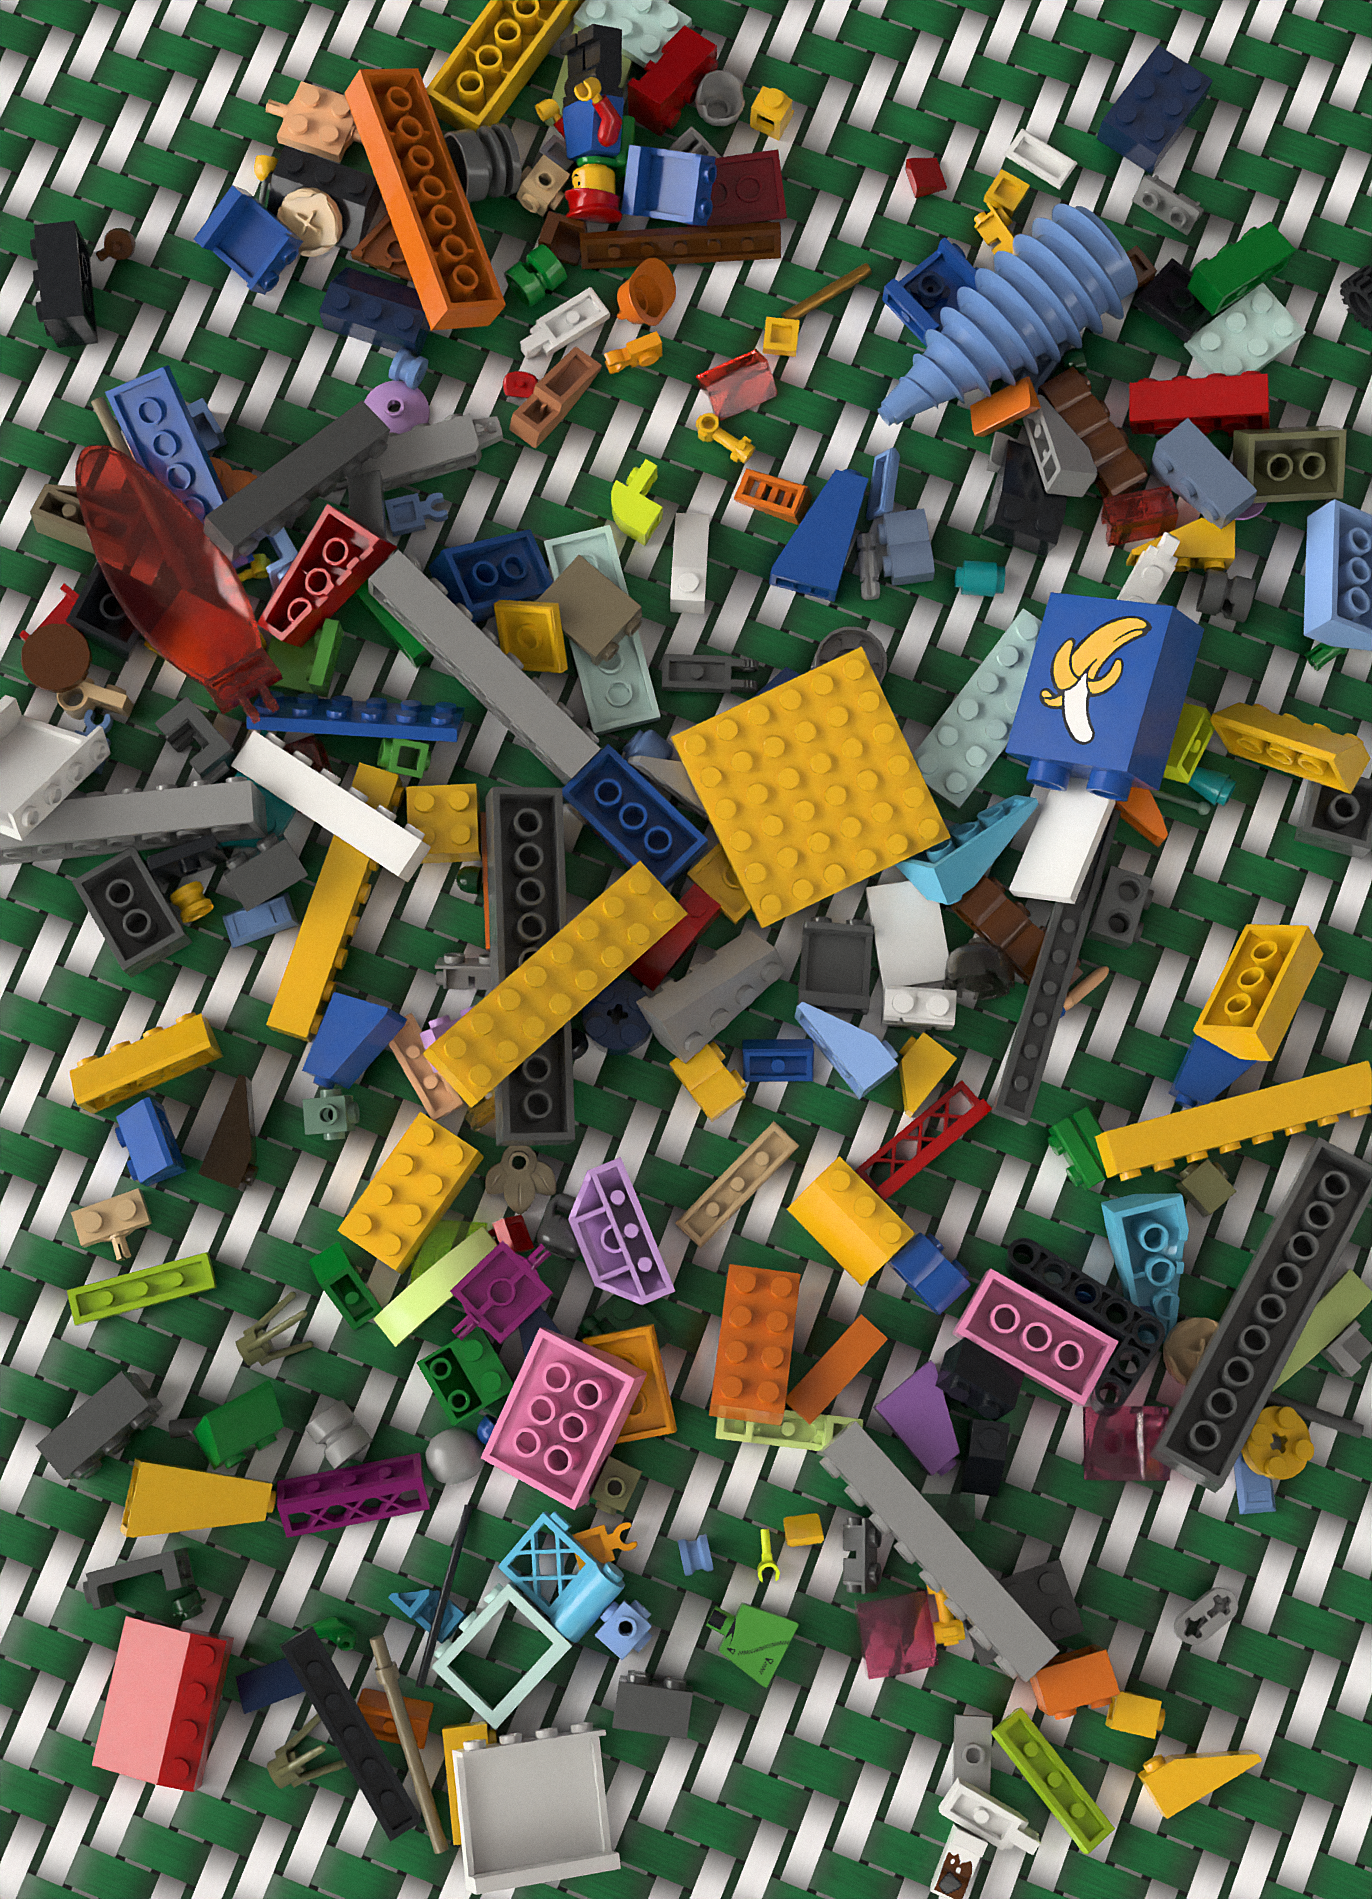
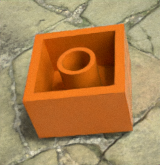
M1096 1644L1054 1656L1030 1679L1038 1708L1048 1716H1055L1056 1720L1077 1714L1076 1708L1083 1705H1090L1091 1709L1113 1703L1111 1697L1120 1694L1107 1650Z

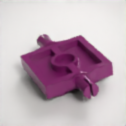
M502 1240L450 1290L462 1303L467 1314L452 1329V1332L457 1335L467 1325L457 1335L463 1341L478 1326L487 1330L499 1344H502L554 1294L541 1281L536 1270L552 1254L546 1250L537 1258L546 1249L540 1244L525 1259L523 1256L516 1254Z

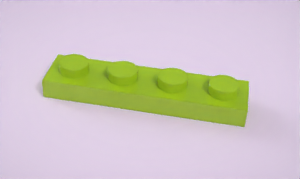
M208 1252L69 1289L67 1290L74 1325L79 1326L215 1289L217 1284L210 1255Z
M1021 1707L1015 1709L990 1732L1084 1854L1091 1853L1115 1830L1114 1826Z

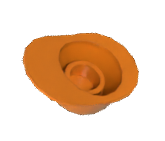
M647 258L638 266L631 277L619 287L617 292V302L620 308L617 314L619 320L627 319L632 324H647L649 326H657L671 308L676 296L674 277L669 267L663 261L657 258Z

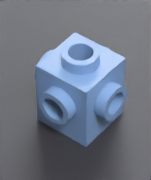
M624 1599L620 1605L613 1601L600 1616V1619L605 1623L595 1633V1636L623 1660L632 1649L639 1652L653 1636L648 1632L652 1627V1623L648 1620L651 1613L636 1599L631 1604ZM622 1621H629L633 1629L630 1632H623L619 1624Z

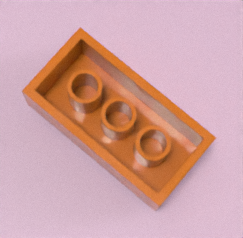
M729 1264L709 1416L781 1426L785 1411L801 1274Z

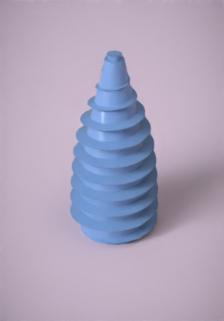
M1059 203L1052 210V221L1042 217L1036 218L1033 221L1032 237L1026 234H1018L1014 237L1012 244L1013 254L1006 251L996 252L993 261L995 273L989 269L979 268L975 273L977 291L969 287H960L957 291V302L960 310L957 311L950 307H943L940 311L942 331L939 332L933 329L926 331L927 349L922 355L917 353L913 355V367L905 377L899 379V384L881 402L878 413L888 426L893 423L897 425L932 407L938 409L939 404L957 398L964 404V393L979 389L986 396L991 397L989 382L1001 378L1008 385L1015 386L1013 373L1015 369L1024 367L1033 375H1038L1037 357L1045 354L1053 361L1060 362L1061 357L1058 344L1063 341L1068 342L1075 348H1081L1082 340L1079 330L1087 327L1096 334H1102L1103 325L1100 316L1105 312L1115 319H1123L1124 312L1121 301L1137 289L1138 281L1125 250L1102 220L1083 206H1076L1074 208L1067 204Z

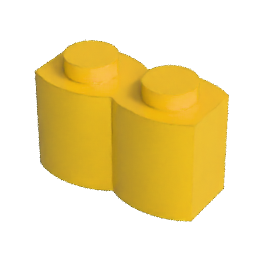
M714 1041L710 1044L707 1043L686 1064L678 1057L669 1063L670 1068L711 1122H714L746 1098L743 1089L747 1086L735 1069L729 1072L721 1061L726 1057Z

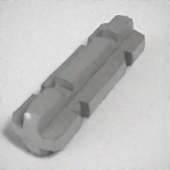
M862 533L857 536L860 582H863L861 583V597L864 600H874L880 596V584L877 582L879 578L877 551H874L876 550V539L873 533Z

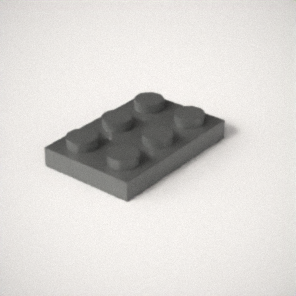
M1060 1559L997 1579L1051 1642L1085 1631ZM965 1619L964 1622L969 1631L973 1626ZM969 1633L979 1665L984 1666L995 1662L993 1659L998 1654L992 1648L989 1651L982 1648Z

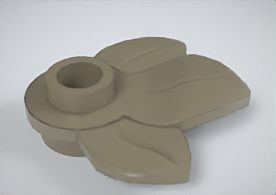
M508 1146L502 1154L501 1162L490 1167L488 1170L485 1187L487 1194L503 1192L508 1206L514 1212L521 1215L531 1206L536 1193L543 1195H554L556 1193V1179L551 1167L537 1160L536 1153L530 1146ZM515 1156H523L526 1164L523 1167H516L513 1165L512 1160Z

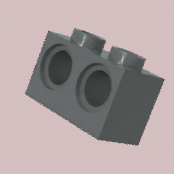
M1111 865L1105 874L1086 938L1123 950H1127L1132 942L1138 943L1144 927V923L1139 922L1142 909H1149L1154 890L1149 889L1152 878ZM1119 887H1131L1135 892V899L1125 900L1119 893ZM1118 918L1122 920L1125 925V932H1114L1109 926V919Z

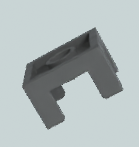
M185 697L155 722V725L166 735V740L177 752L183 751L195 740L203 748V750L190 759L191 766L200 775L201 780L211 781L212 784H219L237 771V769L231 766L237 754L188 697Z

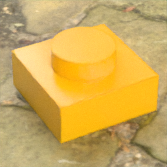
M1001 169L986 192L983 201L986 203L990 202L996 209L1002 206L1006 213L1012 217L1028 193L1030 185Z
M766 317L762 353L796 357L800 320Z

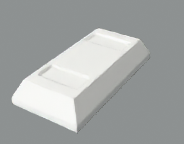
M1024 129L1020 130L1004 153V156L1059 190L1077 165L1076 161Z

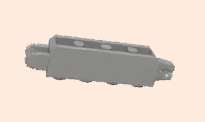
M470 413L466 415L452 414L447 416L442 422L431 425L429 423L418 424L411 431L401 434L389 433L388 447L385 452L377 459L369 458L365 461L362 468L353 477L380 470L383 492L477 465L482 457V449L503 440L500 422L497 416L472 420ZM346 476L337 482L333 492L348 488V478Z

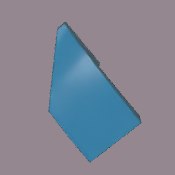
M428 1589L418 1592L391 1593L388 1598L407 1616L416 1620L430 1633L441 1591ZM449 1598L437 1639L441 1644L453 1635L468 1616Z

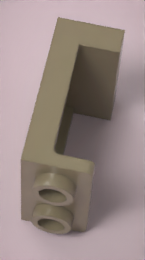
M578 555L536 601L559 603L563 634L591 657V662L596 666L603 660L606 662L611 660L619 650L620 646L618 643L625 635L631 637L642 624V607L581 555Z

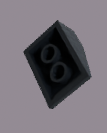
M1012 440L1007 441L981 535L1045 556L1058 543L1066 513L1067 496L1046 493L1032 447Z

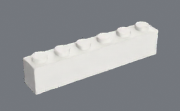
M253 731L231 766L398 877L409 882L431 848L422 841L425 836L424 833L409 823L404 828L394 823L397 816L380 804L376 810L365 803L369 797L351 786L348 792L339 787L338 784L341 779L323 768L321 773L310 768L314 761L295 750L293 755L283 750L286 743L270 732L263 737L256 731Z

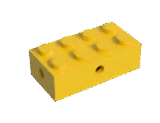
M419 1112L337 1231L403 1275L484 1156L422 1112Z

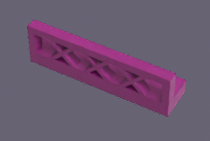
M415 1453L277 1481V1507L286 1537L289 1538L429 1510L430 1501L424 1482L421 1454ZM418 1490V1499L405 1501L398 1498L402 1492ZM377 1498L383 1501L380 1506L373 1508L362 1505L366 1499ZM335 1505L347 1508L343 1514L338 1515L326 1512L330 1506ZM300 1512L311 1515L308 1521L293 1524L290 1518V1514Z

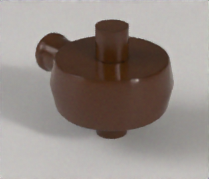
M124 228L112 229L105 235L104 248L97 251L96 256L100 261H104L108 257L116 260L128 259L135 251V238L131 232Z

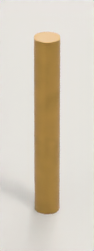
M867 263L862 264L781 313L782 318L798 320L872 275L869 265Z

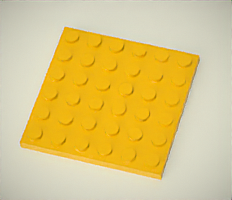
M862 646L670 737L760 928L781 920L951 838Z

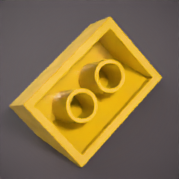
M840 1156L786 1209L860 1286L868 1281L915 1234Z

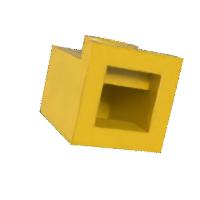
M762 86L751 106L750 127L779 141L794 115V110H792L793 100L781 90ZM762 117H765L773 121L774 125L765 120H762Z

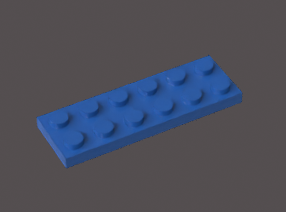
M169 365L106 391V396L148 489L177 548H182L187 558L185 564L195 584L254 561L251 553L246 557L240 555L231 562L203 532L205 516L227 501L228 498Z
M268 691L258 696L247 714V729L457 742L465 721V708L456 707V704L451 702H439L432 706L422 705L417 700H404L401 703H387V700L384 698L353 701L352 697L344 695L334 696L332 699L318 698V695L311 693L289 697L284 696L282 692Z

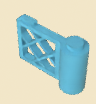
M545 1511L498 1565V1568L550 1618L554 1628L563 1637L571 1642L578 1643L624 1589L625 1584L622 1580L624 1574L611 1562L606 1564L599 1562L568 1532L571 1525L558 1512L554 1511L550 1515ZM545 1524L555 1533L556 1548L538 1549L537 1533ZM531 1541V1549H524ZM563 1542H564L569 1548H563ZM556 1553L557 1574L540 1575L539 1554ZM563 1553H576L586 1564L577 1574H565ZM532 1554L533 1575H520L511 1564L519 1555ZM565 1579H572L565 1588ZM540 1580H558L559 1596L552 1604L541 1595Z

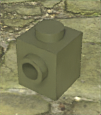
M1208 1159L1200 1164L1196 1161L1189 1163L1178 1173L1182 1180L1175 1185L1203 1218L1211 1215L1237 1192L1227 1181L1229 1175L1219 1163L1215 1161L1211 1163Z
M609 1456L591 1495V1498L597 1500L595 1507L614 1516L617 1510L625 1512L643 1471Z

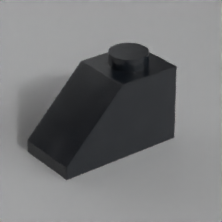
M969 1419L960 1492L997 1497L1006 1461L1010 1424Z

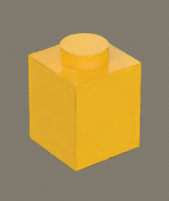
M1119 1690V1695L1111 1697L1113 1703L1109 1704L1106 1726L1111 1729L1155 1739L1156 1731L1162 1730L1165 1721V1709L1161 1708L1162 1701L1124 1690Z

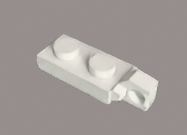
M589 287L536 320V325L530 329L532 335L520 341L521 351L528 360L536 357L543 351L546 355L553 353V351L555 353L608 320L610 312L592 287Z
M1164 532L1157 547L1149 545L1146 551L1143 550L1116 600L1156 604L1176 568L1175 565L1178 559L1173 555L1180 540L1176 536Z
M960 1777L956 1779L939 1805V1812L943 1816L1001 1850L1005 1848L1011 1850L1016 1845L1029 1854L1034 1855L1041 1844L1038 1837L1039 1833L1027 1826L1029 1820L1022 1816L1021 1813Z

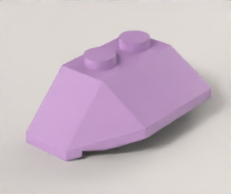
M621 1157L588 1170L568 1220L594 1285L640 1305L676 1292Z

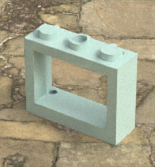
M511 1582L505 1587L498 1583L484 1598L489 1605L479 1615L473 1610L459 1625L463 1633L455 1642L452 1643L447 1639L433 1654L437 1661L432 1665V1668L495 1730L574 1644L563 1637L554 1628L551 1621ZM509 1600L553 1644L493 1709L449 1664Z

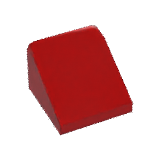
M909 158L906 160L905 171L915 198L947 189L937 158Z

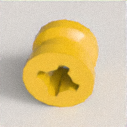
M200 881L186 884L170 895L172 904L178 906L181 911L179 916L183 923L193 922L205 916L214 907L211 900L205 898L203 894L204 887Z

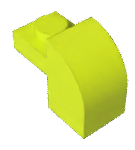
M645 459L640 468H633L627 478L626 485L616 480L611 491L612 515L616 525L624 534L646 546L663 519V507L646 498L647 493L658 478L657 465Z

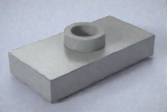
M955 1714L952 1785L960 1777L985 1793L990 1794L992 1734L990 1732L992 1731L993 1717Z

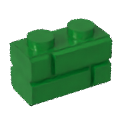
M1089 1106L1048 1129L1051 1134L1047 1138L1048 1142L1057 1156L1063 1154L1070 1166L1066 1168V1173L1075 1187L1081 1185L1083 1190L1086 1191L1107 1179L1095 1139L1104 1130Z

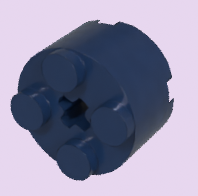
M623 979L613 980L582 1008V1021L589 1040L600 1051L610 1055H626L641 1047L650 1037L652 1030L636 1001L644 996H648L647 993L633 982ZM618 1010L623 1011V1016L627 1019H621L619 1024H613L612 1017L609 1015H615Z

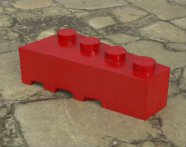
M1246 371L1237 376L1213 373L1206 376V378L1192 379L1189 376H1176L1172 380L1158 381L1154 378H1143L1138 380V382L1129 383V422L1132 434L1166 435L1187 418L1205 436H1208L1214 430H1223L1228 432V437H1233L1234 430L1270 428L1268 373L1261 374L1258 371Z
M327 504L256 624L282 642L302 648L317 632V629L324 625L325 618L329 619L390 556L397 546L346 512Z

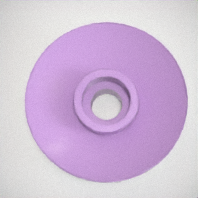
M404 381L382 383L375 387L364 401L390 429L389 433L401 434L408 432L414 426L428 423L430 410L426 397L418 388L413 390L407 387ZM398 404L401 406L397 412L389 411L391 405Z

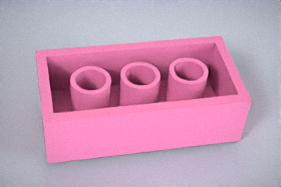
M993 1269L985 1272L952 1332L954 1336L961 1340L966 1337L1024 1372V1376L1076 1406L1085 1405L1119 1342Z

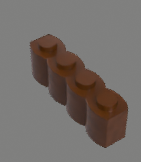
M1071 367L1040 385L1038 395L1045 397L1089 448L1097 468V476L1093 483L1101 496L1110 505L1144 484L1147 478V465L1139 454L1135 455L1128 448L1129 440L1121 427L1116 428L1109 420L1110 411L1105 402L1101 399L1097 400L1091 394L1092 386L1088 377L1083 372L1079 373L1074 367Z
M983 875L977 884L964 893L961 900L952 904L950 908L1030 986L1047 928L1042 925L1038 928L1029 919L1031 914L1028 909L1019 901L1014 903L1004 895L1006 892L1005 887L995 877L991 876L988 879ZM1078 958L1069 987L1083 973L1079 968L1081 962Z

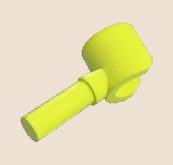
M265 554L253 555L254 561L250 562L251 568L225 580L226 585L230 588L253 577L257 579L269 577L266 567L270 565V559L266 558Z
M769 1529L760 1530L762 1561L757 1567L758 1577L763 1583V1569L765 1567H772L775 1570V1581H777L780 1572L777 1563L773 1561Z

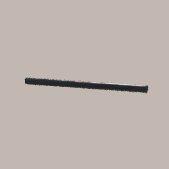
M464 1505L415 1687L424 1689L473 1511V1506Z

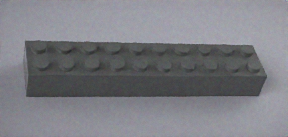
M492 787L485 797L491 991L567 925L562 788ZM571 1019L494 1087L496 1146L568 1145L575 1140Z
M1320 1137L1314 1142L1149 1455L1150 1457L1214 1493L1223 1487L1372 1197L1371 1164Z

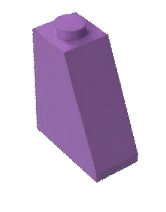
M930 1360L873 1408L929 1476H933L937 1472L941 1477L957 1464L954 1457L960 1451L943 1390L935 1386L938 1372L935 1364Z

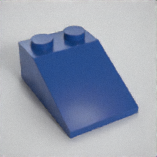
M531 529L443 549L429 565L432 577L436 578L447 589L448 594L446 597L455 606L458 603L464 605L474 618L471 620L473 623L494 617L495 602L499 600L534 601L553 583Z

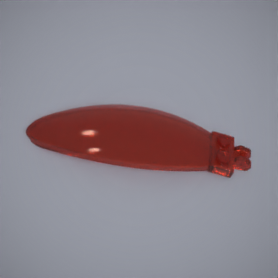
M90 445L85 447L79 454L75 469L76 490L83 519L102 572L129 620L163 658L183 674L204 686L206 692L223 715L241 705L253 724L261 721L259 712L248 700L258 693L268 710H271L272 713L279 710L280 707L268 690V687L283 679L281 672L262 647L261 636L252 606L234 567L227 556L203 532L204 525L161 481L125 453L107 445Z

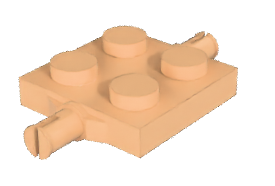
M301 81L294 98L289 104L286 105L269 99L266 104V113L283 118L282 125L277 133L278 143L340 163L345 150L354 141L362 143L345 95Z

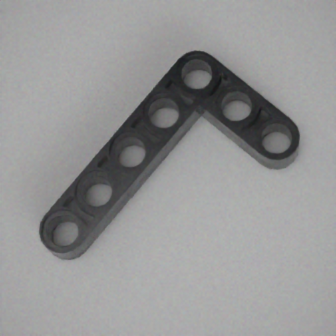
M1028 1238L1014 1240L1010 1244L1005 1258V1268L1012 1277L1078 1319L1119 1341L1120 1347L1097 1381L1090 1397L1091 1406L1097 1414L1104 1417L1116 1415L1122 1409L1165 1338L1163 1324L1157 1318L1035 1241ZM1025 1253L1030 1257L1031 1262L1020 1264L1014 1259L1013 1255ZM1055 1272L1061 1277L1062 1282L1058 1284L1049 1283L1045 1279L1044 1274ZM1079 1291L1087 1292L1091 1295L1093 1302L1083 1304L1077 1300L1075 1293ZM1109 1311L1119 1312L1124 1322L1115 1324L1107 1318L1106 1313ZM1138 1332H1150L1154 1336L1155 1342L1152 1344L1142 1342L1138 1337ZM1119 1361H1131L1135 1364L1137 1371L1134 1373L1124 1372L1119 1366ZM1104 1389L1112 1390L1117 1395L1118 1401L1115 1403L1105 1402L1100 1396V1391Z

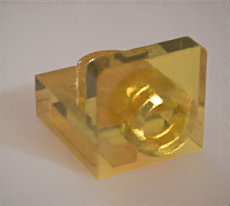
M494 1088L490 1091L492 1097L488 1100L484 1096L472 1108L470 1106L467 1108L469 1113L464 1117L474 1132L495 1119Z

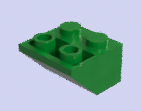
M478 1326L463 1341L457 1338L416 1362L452 1426L507 1397L515 1383L487 1333Z

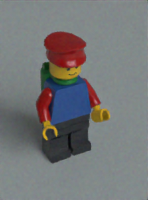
M591 24L578 31V34L574 33L560 41V55H566L568 59V79L564 86L566 97L563 98V115H560L558 103L553 99H545L537 103L535 109L543 122L553 118L555 122L553 126L565 139L567 158L570 161H576L579 167L572 173V189L564 192L569 204V212L566 214V217L580 221L616 224L621 222L623 216L618 210L620 199L615 194V182L620 183L621 178L626 176L629 145H635V118L623 115V88L618 87L622 77V29Z

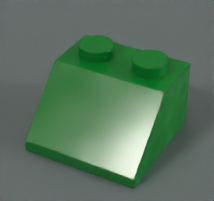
M270 1380L205 1414L192 1432L214 1470L222 1465L230 1469L246 1459L244 1453L256 1447L260 1452L278 1441L276 1435L284 1425Z

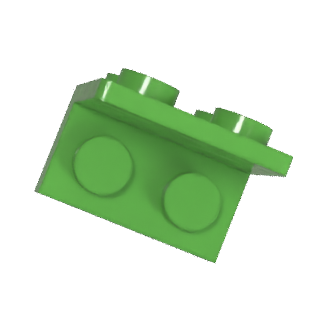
M325 618L324 626L318 628L317 632L302 648L282 642L272 635L261 675L262 683L328 698L344 636L340 622Z

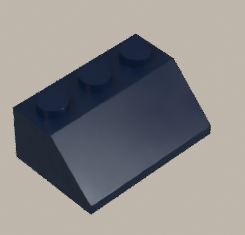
M345 267L330 282L319 310L324 329L398 352L403 347L410 350L411 355L416 358L420 356L430 330L416 289L349 267Z

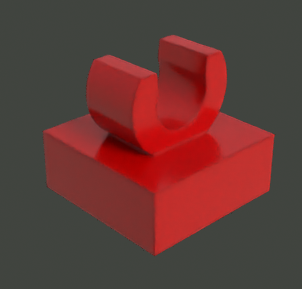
M522 1215L500 1219L492 1223L494 1229L488 1231L492 1237L497 1236L499 1243L503 1240L516 1254L534 1248Z

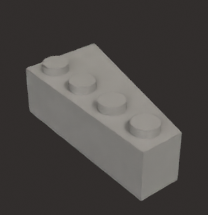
M747 930L716 950L712 960L707 963L697 962L688 968L689 974L677 982H674L672 979L660 986V993L651 999L648 996H644L636 1001L651 1026V1030L658 1042L686 1064L712 1038L725 1029L740 1012L752 1004L768 986L774 983L786 971V967L775 947L751 930Z

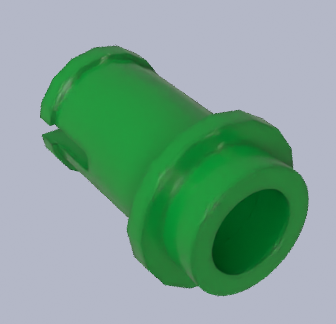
M1320 643L1312 650L1307 651L1304 656L1308 663L1314 666V670L1319 671L1321 667L1337 655H1344L1348 651L1347 648L1333 647Z

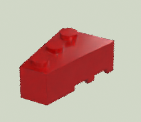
M686 25L662 47L661 52L663 55L657 63L650 60L644 66V70L647 73L639 81L632 78L627 83L628 116L634 117L636 122L660 137L667 128H674L680 119L682 108L686 103L691 104L695 100L697 88L704 76L715 71L719 64L717 61V45Z

